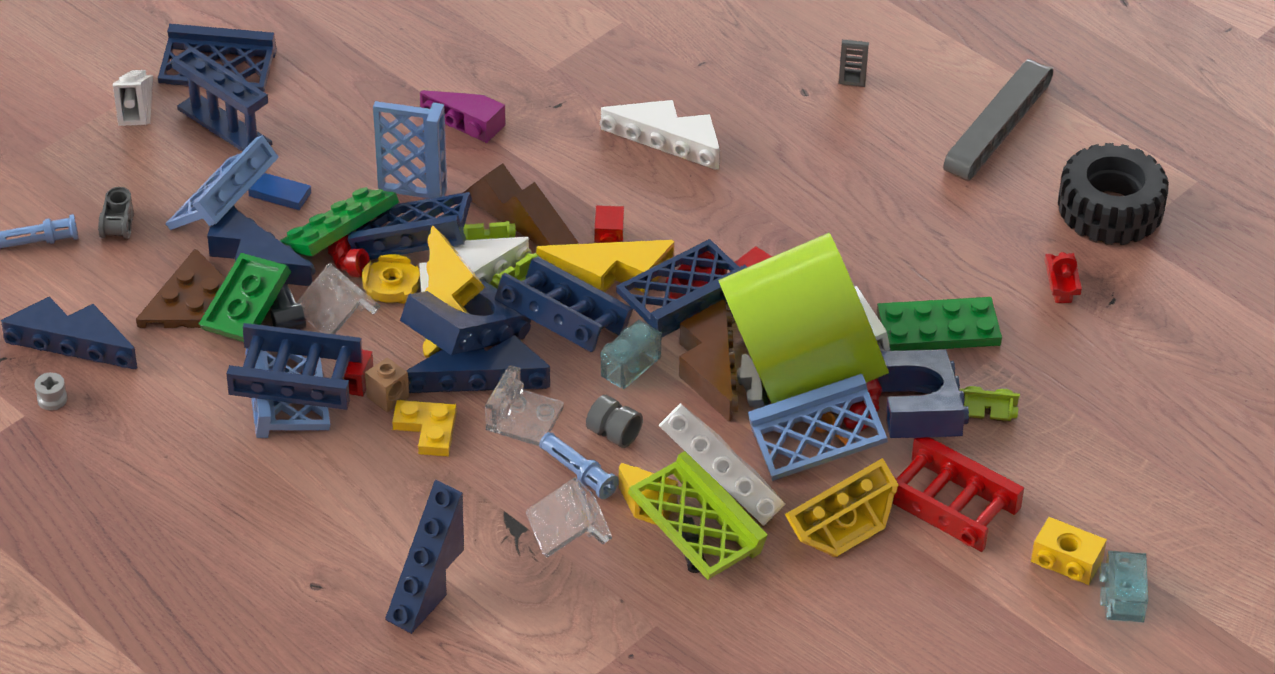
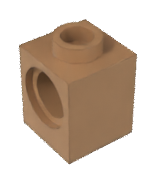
M388 357L365 372L367 398L384 411L389 412L396 406L397 400L409 398L408 372Z

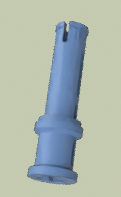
M71 214L69 218L53 221L48 218L43 221V224L0 231V248L41 241L54 244L55 240L66 238L77 240L79 238L75 216ZM69 227L65 230L55 231L56 229ZM42 231H44L43 234H37V235H36L37 232H42ZM31 234L30 236H26V237H20V238H14V239H8V240H6V238H8V237H14V236H19V235Z
M552 432L546 433L541 438L540 448L574 472L579 483L594 489L600 499H607L615 492L619 484L618 477L612 473L608 474L601 469L599 462L587 460Z

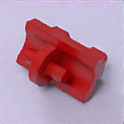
M1061 252L1058 256L1046 254L1045 264L1055 303H1071L1073 295H1081L1082 291L1074 253L1066 254Z

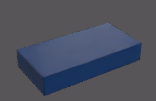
M264 173L248 189L250 197L300 210L311 194V186Z

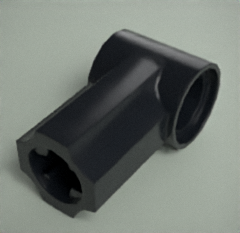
M284 284L270 307L273 327L296 330L306 328V319L300 303L295 302L288 284Z

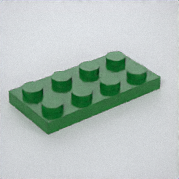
M367 187L357 189L352 193L351 198L346 201H338L332 204L331 210L326 213L311 217L308 224L289 230L287 236L281 239L280 242L290 246L297 254L313 256L400 203L396 192L383 191V189L371 190Z
M992 297L877 303V316L887 331L890 351L1001 346L1002 335Z

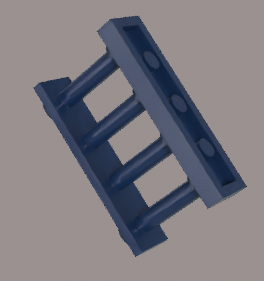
M192 46L171 59L172 68L187 77L190 97L178 104L177 110L240 151H243L256 137L262 136L257 131L255 112L268 104V94ZM199 85L206 89L207 99L200 95ZM218 98L225 101L226 111L219 107ZM237 110L244 114L245 123L238 119ZM264 136V138L267 140V142H268V143L270 144V146H271V145H272V140H270L269 138H267L266 136Z
M538 256L531 260L526 279L522 281L507 273H503L495 295L496 301L590 352L595 350L602 329L606 328L618 336L623 335L626 332L633 312L631 306Z
M248 323L243 324L244 348L248 349L243 367L229 365L226 373L228 395L343 410L348 409L350 402L349 380H344V376L349 362H362V338ZM261 350L278 352L272 371L255 369ZM290 354L307 356L302 374L284 372ZM319 358L337 360L331 378L314 376Z

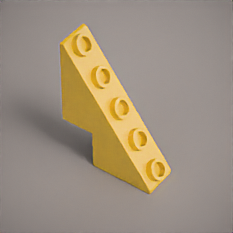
M432 226L431 234L428 236L430 259L427 262L426 268L429 280L425 291L430 292L451 307L468 313L463 306L481 292L485 286L446 237ZM428 339L423 342L425 358L442 350Z
M655 240L537 246L536 254L541 259L606 292L615 281L623 283L673 258L674 241ZM661 276L653 278L651 282H656ZM634 288L643 293L645 292V289Z

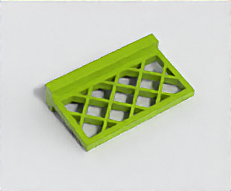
M686 451L678 454L677 460L674 463L629 487L628 494L707 580L747 556L754 558L762 552L768 536L766 532ZM673 474L682 483V487L665 484V478ZM645 489L659 491L658 500L648 499L641 492ZM664 492L681 495L680 504L664 502ZM685 496L696 498L702 507L696 508L684 505ZM662 510L679 513L678 522L666 520L662 516ZM688 514L701 517L700 526L683 523V515ZM705 518L715 519L722 526L721 530L705 527ZM682 531L699 534L698 544L686 542L682 537ZM704 535L721 538L720 548L703 545ZM725 539L736 541L742 549L739 551L725 549ZM702 553L719 556V563L710 567L702 559Z

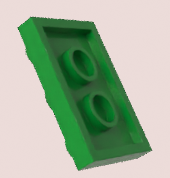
M240 253L199 325L205 331L244 342L243 324L261 325L289 277L291 270L287 265Z

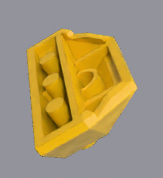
M881 458L789 511L785 516L800 542L828 555L837 557L885 529L898 483L884 459Z

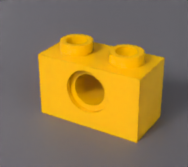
M1048 517L1034 541L1031 562L1089 585L1103 561L1107 539Z

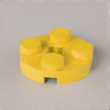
M397 254L378 257V262L372 265L370 261L362 272L363 288L367 292V298L374 302L406 303L408 295L416 293L420 287V270L418 266L412 265L411 259ZM393 276L395 280H389V278Z

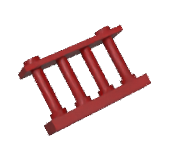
M930 437L914 438L912 462L895 478L898 487L892 504L980 552H983L986 547L988 534L986 526L1001 509L1015 515L1021 509L1025 488ZM923 467L939 474L923 492L908 485ZM949 481L965 488L949 506L934 499ZM975 495H978L991 503L974 521L960 512Z

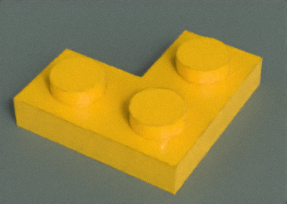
M397 400L392 421L393 430L421 432L418 454L449 457L457 413L456 404Z

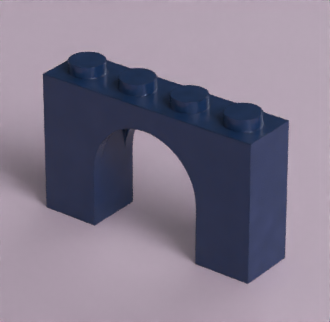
M484 280L480 281L485 288L463 306L468 313L451 307L430 292L425 291L408 295L400 318L402 323L450 355L498 345L514 335L518 339H525L531 328V319L496 301L497 289Z
M947 350L881 351L889 371L888 374L877 378L882 392L916 391L927 394L921 396L887 397L886 424L890 438L963 436V426L969 423L968 406H964V393L959 391V376H955V363L949 360Z

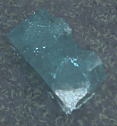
M637 320L630 327H626L620 336L603 347L600 353L601 377L624 390L661 358L662 333L641 320Z
M1108 551L1106 563H1101L1099 570V582H1105V587H1101L1100 606H1105V618L1107 620L1144 623L1148 606L1146 553Z

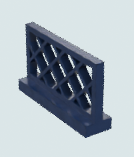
M169 23L167 31L169 38L158 75V83L188 86L187 77L181 73L175 76L166 74L168 70L172 69L170 59L176 57L172 53L173 49L187 50L192 46L199 52L214 53L208 57L214 61L219 59L224 64L223 67L244 80L256 73L260 77L259 83H249L261 91H265L272 58H275L277 52L274 32ZM227 54L240 55L230 62L224 57ZM253 56L265 57L264 60L257 64L250 58ZM246 62L250 66V68L246 69L245 71L239 73L234 68L239 64Z
M466 192L396 204L375 217L377 219L372 222L369 221L357 228L355 232L349 233L348 241L351 249H365L369 255V260L378 259V257L388 254L403 255L430 250L428 236L431 234L432 226L443 234L452 246L464 245L466 236L463 229L472 201L471 194Z
M708 239L617 285L616 292L650 325V333L658 340L680 329V323L722 299L728 304L718 280L743 270L747 266L739 267L711 239ZM709 251L715 258L712 260L698 258V256ZM681 264L692 265L691 271L675 270V267ZM696 266L712 268V273L695 272ZM716 269L730 271L725 275H716ZM657 276L669 277L668 283L651 281ZM673 278L687 279L689 283L688 286L672 284ZM693 280L709 282L702 287L692 286ZM639 288L645 289L644 295L631 294L629 290ZM649 290L664 291L665 297L648 296ZM670 292L686 294L678 299L669 298ZM646 304L662 307L650 313L646 309Z

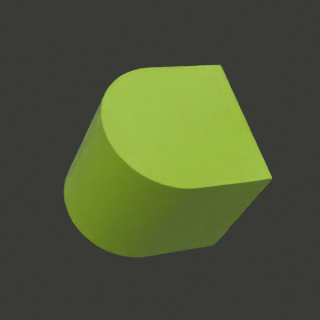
M829 232L718 280L772 404L859 374H863L867 383L889 373L860 298Z

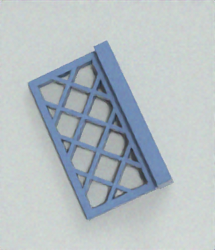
M375 101L373 116L378 189L423 198L445 196L447 191L444 104L433 103L431 109ZM381 112L391 113L396 119L390 123L381 115ZM411 116L423 118V124L417 127L408 118ZM402 123L411 132L404 136L395 127ZM389 132L397 141L390 144L383 135ZM417 136L424 142V145L418 148L410 139ZM402 144L412 152L406 157L396 149ZM390 153L398 162L392 165L384 156ZM418 157L425 166L419 169L411 160ZM404 165L413 174L405 177L397 169ZM391 174L399 183L385 182V177ZM419 178L426 185V188L417 187L412 181Z
M264 136L256 137L242 153L229 157L165 223L167 227L172 230L200 219H204L209 226L216 224L279 158Z
M261 350L255 369L272 371L276 358ZM290 354L289 358L297 362L298 365L293 369L286 365L284 372L300 374L299 372L303 370L307 358L301 355ZM319 358L314 376L323 377L321 359ZM251 398L256 438H268L269 430H330V417L327 407L304 405V408L297 411L289 406L290 403ZM282 410L290 415L291 418L289 420H276L275 415ZM312 410L320 415L322 420H311L305 415Z
M863 374L748 412L754 437L757 439L772 481L888 442L886 433L867 390ZM863 400L867 406L862 416L848 411L852 404ZM830 411L839 414L834 425L820 421L822 415ZM844 417L858 422L853 433L839 428ZM800 421L810 424L805 435L792 431L793 425ZM864 424L875 428L878 435L870 438H864L858 434ZM816 427L829 431L824 443L810 438ZM776 431L782 435L775 445L764 441L762 434ZM835 434L849 439L846 446L841 448L831 446L830 443ZM787 436L801 441L795 452L782 448ZM806 444L820 448L817 456L811 458L805 457L801 453ZM778 453L792 458L787 466L775 469L773 461Z

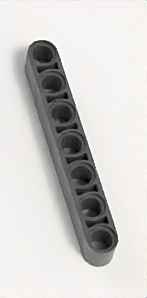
M1027 59L950 149L944 161V171L968 181L971 180L1047 89L1053 77V68Z

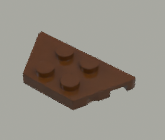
M194 249L136 318L137 327L146 328L147 323H164V328H177L180 326L201 328L199 322L226 278L198 250Z

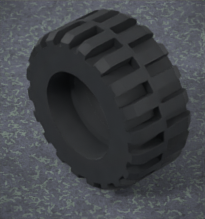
M1105 143L1104 146H1099V144L1091 145L1088 150L1083 148L1076 155L1070 157L1063 168L1058 195L1060 215L1071 229L1075 228V232L1082 237L1085 235L1089 237L1090 241L1096 243L1097 241H1103L1106 245H1113V243L1126 245L1130 241H1141L1145 236L1148 237L1155 232L1163 220L1169 191L1168 177L1162 166L1156 164L1155 158L1151 155L1146 156L1138 148L1134 150L1129 148V145L1121 144V146H1115L1114 143ZM1103 192H1115L1124 196H1113Z

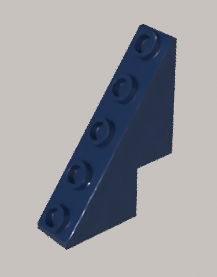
M234 205L216 224L210 226L207 235L210 257L235 259L236 262L240 253L277 262L287 265L291 270L284 284L313 286L312 276L316 273L314 265L309 260H305L295 253L290 246H286L276 239L271 232H267L258 226L253 219L247 218L240 213Z
M49 296L1 320L3 338L6 343L48 351L123 368H138L135 347L94 304L67 316Z
M515 335L488 351L481 348L450 355L442 349L406 370L408 372L409 393L547 389L550 387V366Z
M435 480L385 617L386 621L411 634L447 595L446 569L464 551L463 493L438 480Z

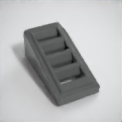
M842 39L838 84L865 87L869 42ZM847 54H850V55H860V56H862V57H859V56H849V55H847Z

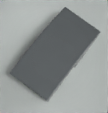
M748 354L742 355L741 367L737 368V379L739 385H743L746 390L749 407H754L755 410L769 405L767 392L752 359Z

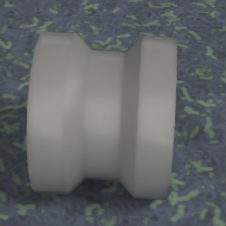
M44 373L36 379L34 385L37 401L42 409L58 410L66 404L65 382L60 374Z

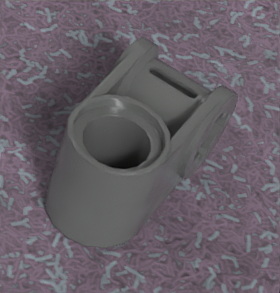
M114 187L107 191L103 209L99 216L98 231L100 238H105L107 235L123 236L124 239L130 238L134 210L129 189Z

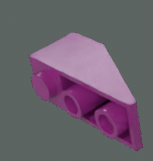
M420 91L421 108L431 109L433 103L444 104L446 125L485 143H488L506 126L505 104L485 95Z

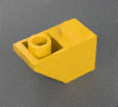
M621 463L619 466V489L634 518L657 525L628 494L629 487L654 473ZM668 477L665 478V484L678 486V481ZM645 489L641 492L648 499L658 500L659 491ZM664 492V502L677 503L678 495ZM662 510V516L667 520L672 511Z

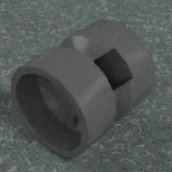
M605 394L593 403L586 418L587 429L603 437L607 436L610 442L621 448L628 447L636 439L643 423L641 413L628 406L622 407L617 400Z

